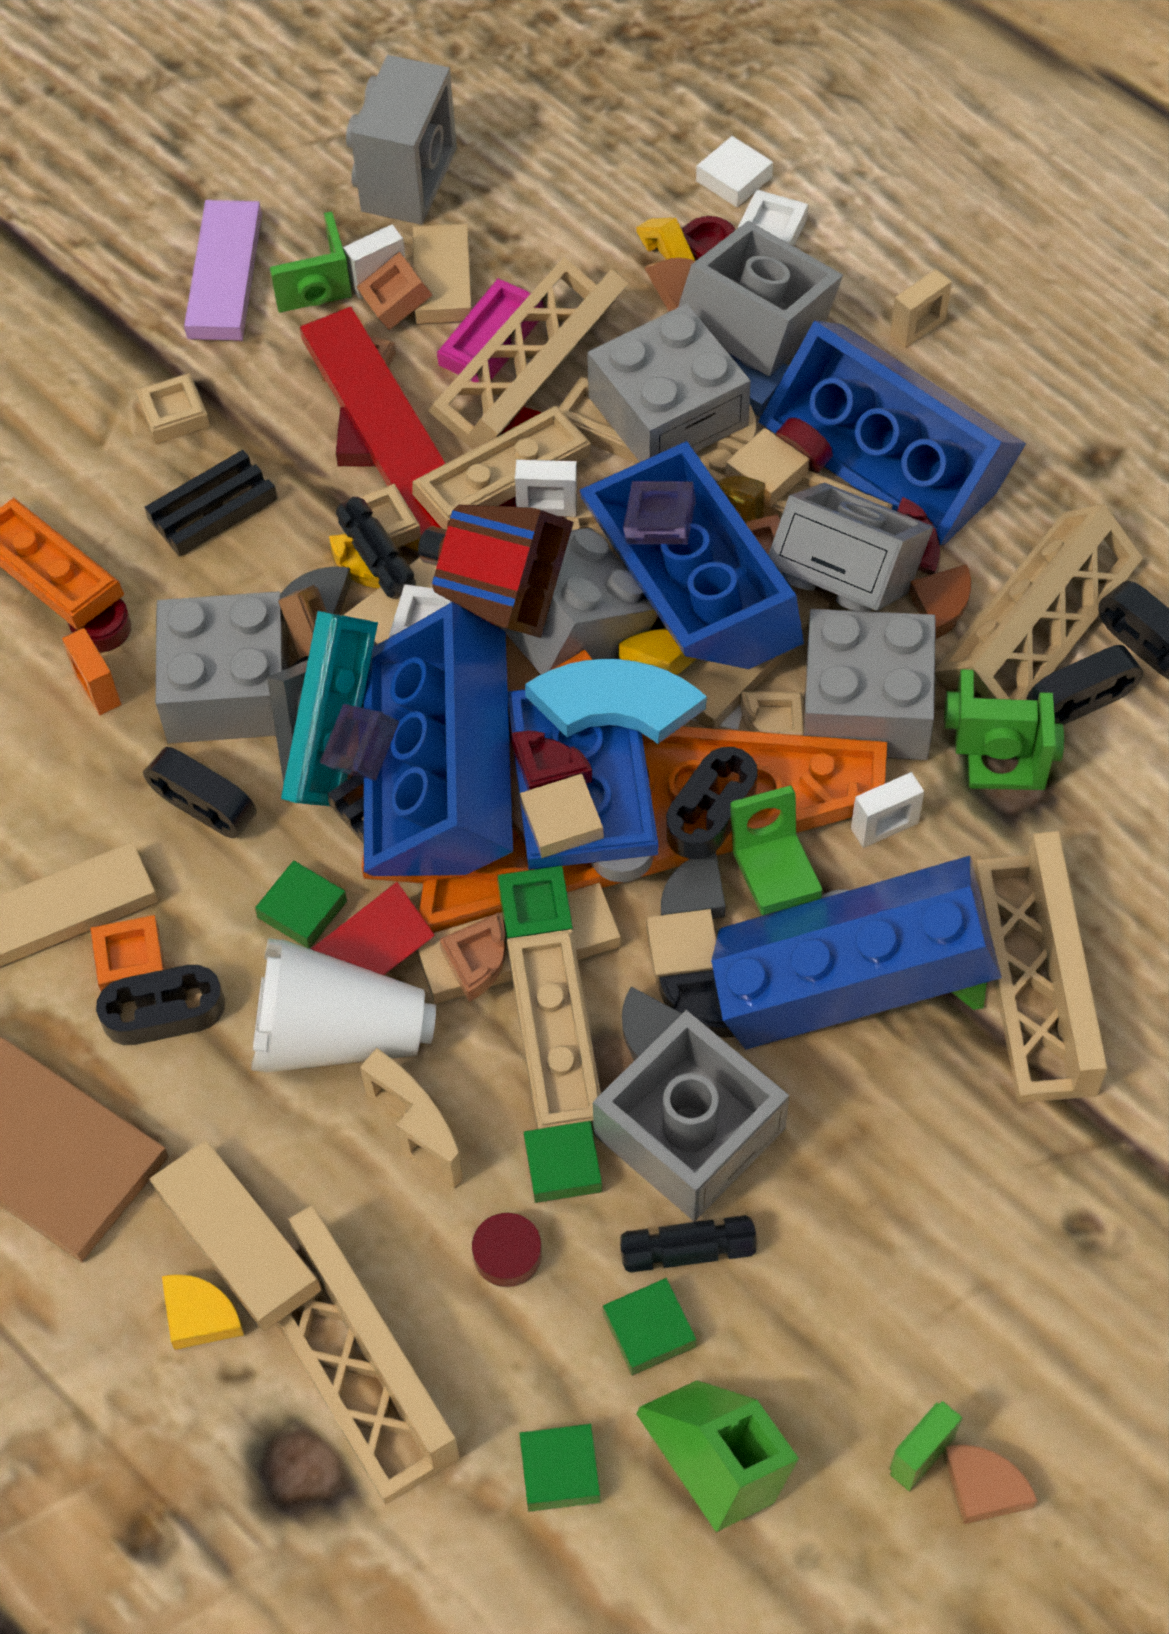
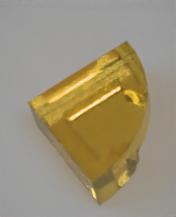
M730 476L717 482L744 522L763 518L764 482L744 476Z

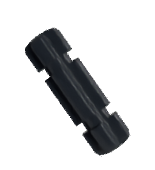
M356 496L352 497L348 502L340 503L336 509L338 523L345 534L353 539L351 543L373 576L379 578L378 583L385 594L390 598L398 599L401 597L404 585L416 586L414 572L406 560L399 557L400 551L379 520L371 516L373 512L366 501Z
M742 1215L723 1218L724 1224L716 1226L713 1219L658 1227V1234L649 1235L648 1228L625 1231L620 1237L622 1264L625 1271L633 1273L653 1270V1263L662 1262L663 1268L719 1261L718 1255L727 1253L728 1259L750 1257L756 1253L757 1248L754 1223L750 1216Z

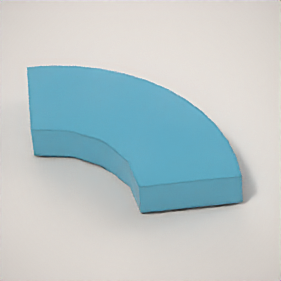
M595 659L570 663L543 673L525 684V697L566 737L588 727L611 725L637 730L659 744L704 711L707 703V696L683 678L653 665L622 659Z

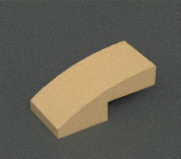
M376 1048L360 1067L366 1095L401 1119L396 1124L401 1151L455 1189L463 1180L460 1155L452 1133L442 1114L415 1079L392 1058Z

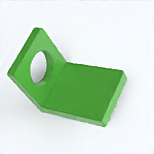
M332 211L324 213L330 254L270 267L278 312L317 306L352 297L346 256Z
M1040 692L1038 725L1031 757H1017L1018 765L1014 770L999 774L985 767L982 762V755H968V778L971 789L1045 790L1052 761H1062L1064 751V728L1062 723H1055L1053 693Z
M786 786L732 801L730 805L733 854L760 914L766 915L821 899L822 887L796 835V796L793 787ZM766 808L780 810L778 818L766 827L755 829L747 826L749 819L760 810Z

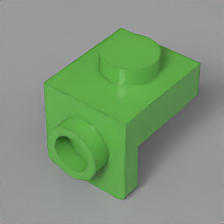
M960 669L957 692L946 691L944 705V729H955V754L988 755L995 759L1031 757L1038 725V701L974 698V672L969 669Z

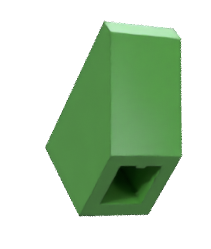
M696 1380L640 1406L636 1413L716 1533L774 1504L799 1460L757 1399Z

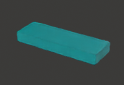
M317 611L281 799L300 804L330 806L327 793L347 781L378 622Z

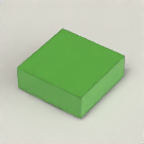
M941 1401L940 1404L936 1402L896 1448L890 1466V1476L910 1492L942 1455L945 1447L954 1441L963 1417L944 1401Z

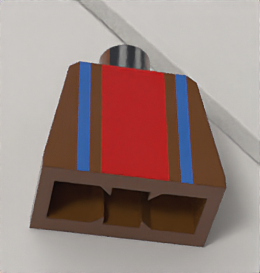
M459 504L452 510L447 530L431 526L423 532L418 545V553L421 561L437 566L432 581L435 593L499 627L541 638L574 522L536 508Z

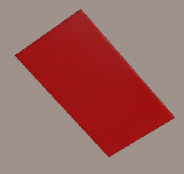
M396 882L317 943L311 950L385 975L435 935L399 883Z

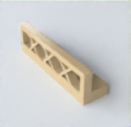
M563 257L433 403L428 412L472 450L499 436L607 312L629 283L611 269L596 285L568 259ZM560 279L584 298L577 309L556 308L553 287ZM543 299L544 308H535ZM523 321H546L549 341L545 345H524L521 323ZM558 321H565L559 328ZM510 336L512 345H502ZM490 358H514L515 380L512 383L491 382L488 360ZM526 358H533L527 365ZM478 373L479 382H470ZM457 395H481L484 415L475 427L449 405ZM493 395H501V396L494 402V400H493Z
M1105 504L1063 512L935 669L936 677L946 690L958 689L960 669H969L974 672V687L983 698L1026 700L1029 691L1035 684L1056 670L1099 615L1098 604L1101 599L1122 582H1125L1143 559ZM1103 539L1118 558L1108 573L1098 572V545ZM1070 580H1081V607L1076 613H1066L1065 587ZM1038 620L1049 621V647L1043 654H1033V626ZM1005 661L1016 662V689L1009 697L993 677Z
M1059 831L1033 833L1027 856L976 860L974 867L1002 978L995 980L1016 1099L1017 1103L1096 1097L1108 1068ZM1027 876L1031 895L1017 909L996 895L993 879ZM1032 909H1034L1036 921L1027 916ZM1000 915L1006 920H1008V922L1004 925L1003 928L1001 925ZM1017 927L1040 942L1042 953L1030 967L1006 951L1005 941ZM1044 966L1047 979L1038 974ZM1011 973L1019 978V980L1016 982L1014 986L1012 984ZM1028 985L1052 1001L1053 1012L1042 1026H1039L1017 1010L1016 999ZM1055 1025L1059 1039L1050 1033ZM1022 1032L1031 1038L1025 1046ZM1039 1045H1042L1063 1060L1066 1079L1031 1082L1027 1059Z
M311 1205L288 1219L294 1237L287 1240V1242L299 1257L302 1255L305 1257L321 1289L323 1287L332 1304L318 1302L320 1291L295 1309V1311L303 1312L299 1327L291 1314L281 1319L278 1324L384 1504L387 1505L460 1460L456 1438L318 1212ZM314 1315L341 1320L346 1325L348 1334L341 1356L314 1351L309 1346L307 1338ZM356 1344L367 1362L352 1359ZM322 1366L337 1369L333 1384ZM348 1372L374 1377L379 1380L383 1387V1392L376 1415L347 1409L341 1397ZM391 1402L403 1421L387 1418ZM357 1425L373 1428L369 1443L366 1442ZM383 1431L413 1437L424 1458L388 1479L376 1459Z

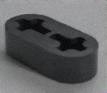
M1132 581L1122 582L1099 602L1098 611L1101 620L1118 640L1160 675L1169 680V608L1139 584Z
M1114 645L1044 677L1029 691L1026 700L1038 701L1040 692L1053 693L1055 723L1065 725L1126 696L1140 683L1143 677V670L1125 646Z
M164 747L143 770L146 782L158 795L226 837H238L257 814L253 801L238 786L172 747Z
M721 747L711 751L702 760L671 803L666 814V837L671 849L679 856L688 859H703L717 851L732 831L731 802L756 794L757 765L751 755L736 747ZM731 772L740 775L739 783L730 781L720 795L716 794L718 776L726 778ZM704 810L707 811L706 830L697 828L692 834L684 832V822L692 825L698 820Z
M184 965L122 978L110 983L101 991L97 999L96 1012L105 1034L113 1042L121 1045H138L199 1032L212 1027L221 1018L225 1010V997L217 975L209 968L201 965ZM192 988H199L202 994L200 996V1006L196 1008H188L185 1002L188 996L187 990ZM135 1002L137 1007L134 1012L135 1020L122 1022L120 1014L123 1012L122 1004Z

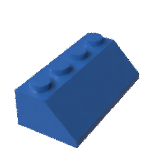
M814 320L758 421L774 433L779 430L788 418H798L812 426L827 440L833 450V457L824 466L859 491L892 504V510L897 511L903 497L917 504L923 509L936 529L940 545H945L996 495L1026 445L1019 438L843 324Z
M687 441L579 490L581 499L634 577L684 656L751 669L804 644L797 595Z
M451 602L373 647L363 697L364 872L371 876L467 875L513 852L506 632L456 603Z
M970 855L719 928L711 960L723 1022L745 1050L1002 978Z

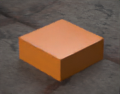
M85 628L63 637L62 641L73 672L99 716L121 706L111 671Z
M155 915L90 928L97 981L101 991L110 983L122 978L165 970L160 931Z

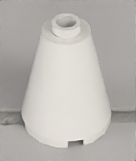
M268 938L264 958L267 959L265 977L261 978L253 1042L255 1054L251 1070L267 1073L365 1062L376 1048L392 1059L417 1055L420 1043H432L436 1005L425 1003V991L423 989L283 939Z

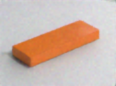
M13 498L0 507V567L76 630L82 628L125 595L120 582L17 499Z

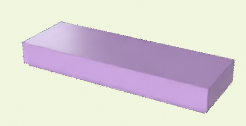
M205 200L184 324L187 339L243 341L262 218L260 201Z

